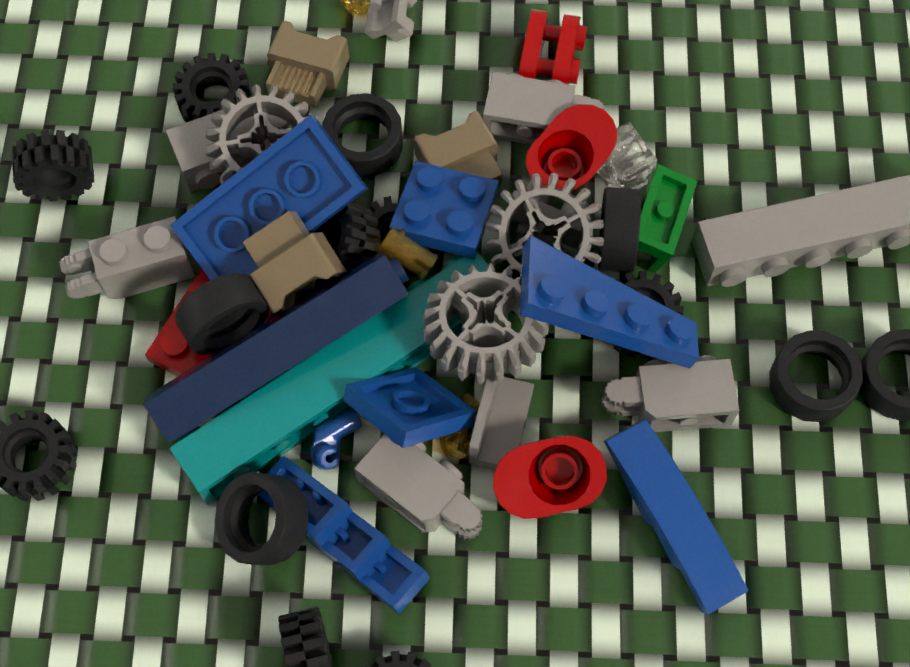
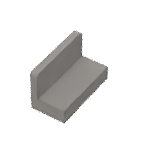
M487 375L469 444V464L495 470L498 462L508 451L521 445L534 391L533 383L504 377V380L499 385L493 375Z

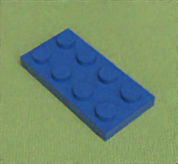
M309 115L170 226L210 280L232 273L247 274L250 277L249 274L257 270L258 266L246 249L243 241L288 211H296L311 234L368 190V188L316 117Z

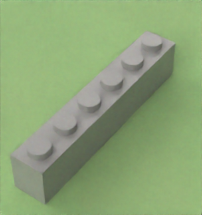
M910 175L698 221L691 242L707 287L722 284L724 287L735 286L747 278L763 274L765 277H775L785 273L789 268L805 265L807 268H815L833 258L847 255L848 258L854 259L868 254L872 249L886 246L889 249H899L910 244Z

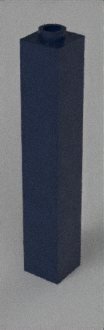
M379 252L145 396L143 405L168 443H171L408 296L409 293L403 283L407 282L409 278L396 257L388 260L386 255Z

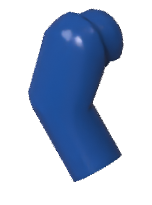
M352 407L315 428L310 448L311 461L315 467L324 470L334 469L341 459L339 454L342 438L362 427L361 421Z

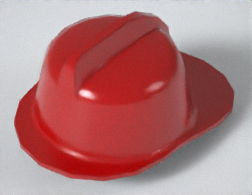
M578 104L566 108L554 118L528 150L526 168L529 177L532 179L533 174H540L542 185L546 187L548 186L550 174L556 173L559 176L557 188L563 189L565 182L572 178L576 181L572 192L581 189L606 162L616 146L617 129L614 120L605 110L595 105Z
M558 436L531 442L508 451L498 462L493 474V491L499 504L505 510L523 519L542 518L577 510L591 504L601 494L607 480L606 463L601 452L590 441L578 436Z

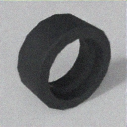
M369 93L351 94L338 100L327 111L323 120L322 127L360 178L377 176L389 170L398 161L403 149L401 117L394 105L383 97ZM369 119L377 121L385 126L388 131V138L380 147L366 152L348 150L340 144L338 138L339 132L347 124L356 120Z
M606 187L604 189L601 220H604V227L599 232V237L604 239V244L598 248V255L601 256V261L598 263L599 270L634 272L641 219V192L639 189Z
M232 273L212 279L192 291L180 303L175 313V320L191 350L197 354L211 355L262 325L269 314V306L253 280L247 274Z
M901 329L889 331L877 338L860 361L863 374L860 392L870 407L883 416L907 421L910 420V398L900 396L890 390L881 379L878 370L880 361L889 353L897 352L910 355V330Z
M809 330L794 335L782 345L769 371L770 389L776 402L788 414L803 421L823 422L836 418L855 399L863 382L862 364L856 351L843 338L827 331ZM802 354H815L829 360L837 368L842 378L839 392L827 400L814 399L801 393L793 385L789 376V367L792 361Z
M252 472L238 476L223 490L217 503L214 522L217 539L225 553L238 563L275 565L286 561L300 548L307 533L308 510L305 497L297 484L285 476ZM262 490H265L274 502L276 512L275 527L270 539L262 547H257L249 534L248 513L254 498Z

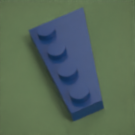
M531 235L523 246L520 315L686 368H691L699 359L696 322Z

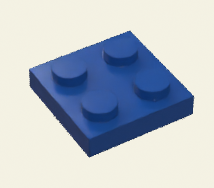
M415 161L389 226V238L475 259L486 223L491 214V206L494 205L498 194L499 181Z
M417 367L346 384L343 399L365 420L372 423L401 448L414 446L418 443L473 427L476 410Z

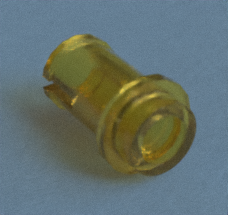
M392 227L378 250L384 253L387 259L389 257H396L402 266L423 280L428 274L429 268H432L436 262L438 255L431 253L405 236L406 230L403 228L399 232Z

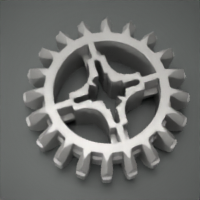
M257 84L252 87L253 97L247 98L245 93L238 89L235 92L236 105L230 100L223 99L221 107L225 114L219 112L211 114V122L217 127L206 128L205 137L213 143L204 147L206 156L215 158L209 164L211 172L219 173L224 171L219 179L220 184L222 185L242 169L231 156L239 155L240 159L253 160L263 152L258 144V139L261 138L260 127L264 128V134L270 146L289 132V129L274 127L269 122L267 114L282 118L294 128L308 117H304L308 111V104L303 101L293 107L294 93L288 91L283 99L278 98V87L275 85L270 87L269 96L261 95V88ZM254 116V125L249 132L237 135L235 140H229L233 130L240 122Z
M536 173L532 175V189L528 190L526 184L521 179L515 181V187L520 193L516 198L507 190H503L500 193L501 197L509 203L506 209L498 205L491 206L490 211L502 216L500 224L495 222L486 223L485 228L487 230L499 231V239L487 240L486 247H501L502 253L495 255L491 261L493 265H497L507 260L513 272L512 276L516 271L521 274L520 277L522 276V261L518 256L523 254V246L529 236L535 237L534 233L540 232L536 229L540 223L535 213L546 226H559L567 222L565 226L557 229L558 236H553L556 238L553 244L554 248L565 253L562 247L564 234L574 226L582 223L583 241L575 259L583 263L587 258L594 263H600L601 256L590 250L592 244L603 246L604 244L602 237H593V229H602L604 227V220L592 222L590 215L598 212L601 206L596 202L585 208L582 202L589 197L591 192L584 188L576 197L572 195L571 192L576 184L574 179L569 178L565 182L563 189L557 188L559 176L556 173H551L548 186L543 187L540 174ZM545 196L557 197L568 202L575 211L560 218L551 219L545 215L535 198ZM524 206L530 222L529 231L524 237L511 244L510 230L512 221L519 209Z
M491 262L485 272H478L477 268L471 264L470 268H468V275L465 276L454 269L451 275V283L440 280L437 285V294H429L427 299L428 309H425L423 313V325H425L423 330L424 340L430 345V354L433 359H442V368L445 372L458 367V377L461 381L472 373L476 374V381L481 386L485 381V375H493L500 385L504 380L505 371H508L517 378L521 374V364L532 367L535 363L536 353H541L545 347L544 337L548 334L549 324L520 315L522 276L512 279L513 272L509 266L500 274L495 272ZM512 310L518 315L523 324L519 333L511 329V322L508 321V314ZM454 314L461 318V324L463 325L462 333L458 337L451 331L448 325Z

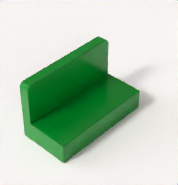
M657 164L652 170L641 201L638 250L651 255L647 270L654 273L674 255L698 182L660 164Z

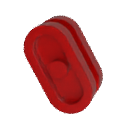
M532 9L520 61L519 75L537 79L538 74L552 76V80H558L564 84L577 85L581 60L574 59L576 50H584L587 26L580 25L581 17L564 14L562 26L548 25V12ZM545 41L558 43L555 60L541 58Z

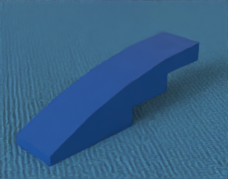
M643 419L606 439L604 443L645 523L652 525L672 566L680 569L701 612L709 615L748 592L749 590L701 503L648 421Z
M283 456L267 473L287 477L297 484L304 495L308 510L305 538L398 615L430 579L425 569L391 545L384 534L354 513L347 502L287 457ZM262 490L257 496L275 511L274 502L267 491Z

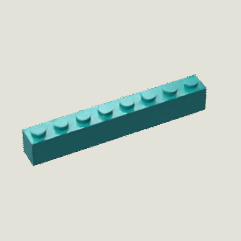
M477 252L475 259L460 255L451 258L438 274L428 280L423 278L413 283L407 289L408 296L296 364L281 376H277L259 387L253 394L241 402L237 401L216 414V418L204 426H197L179 437L177 443L169 449L206 505L218 499L234 478L248 472L257 473L311 437L318 425L349 409L351 406L343 401L346 384L414 368L431 357L430 345L425 342L423 332L425 329L423 313L425 309H428L427 299L429 294H437V285L440 280L451 283V275L454 269L465 276L468 275V268L473 264L478 272H485L488 264ZM454 314L448 325L451 331L458 337L462 333L463 325L461 324V318Z

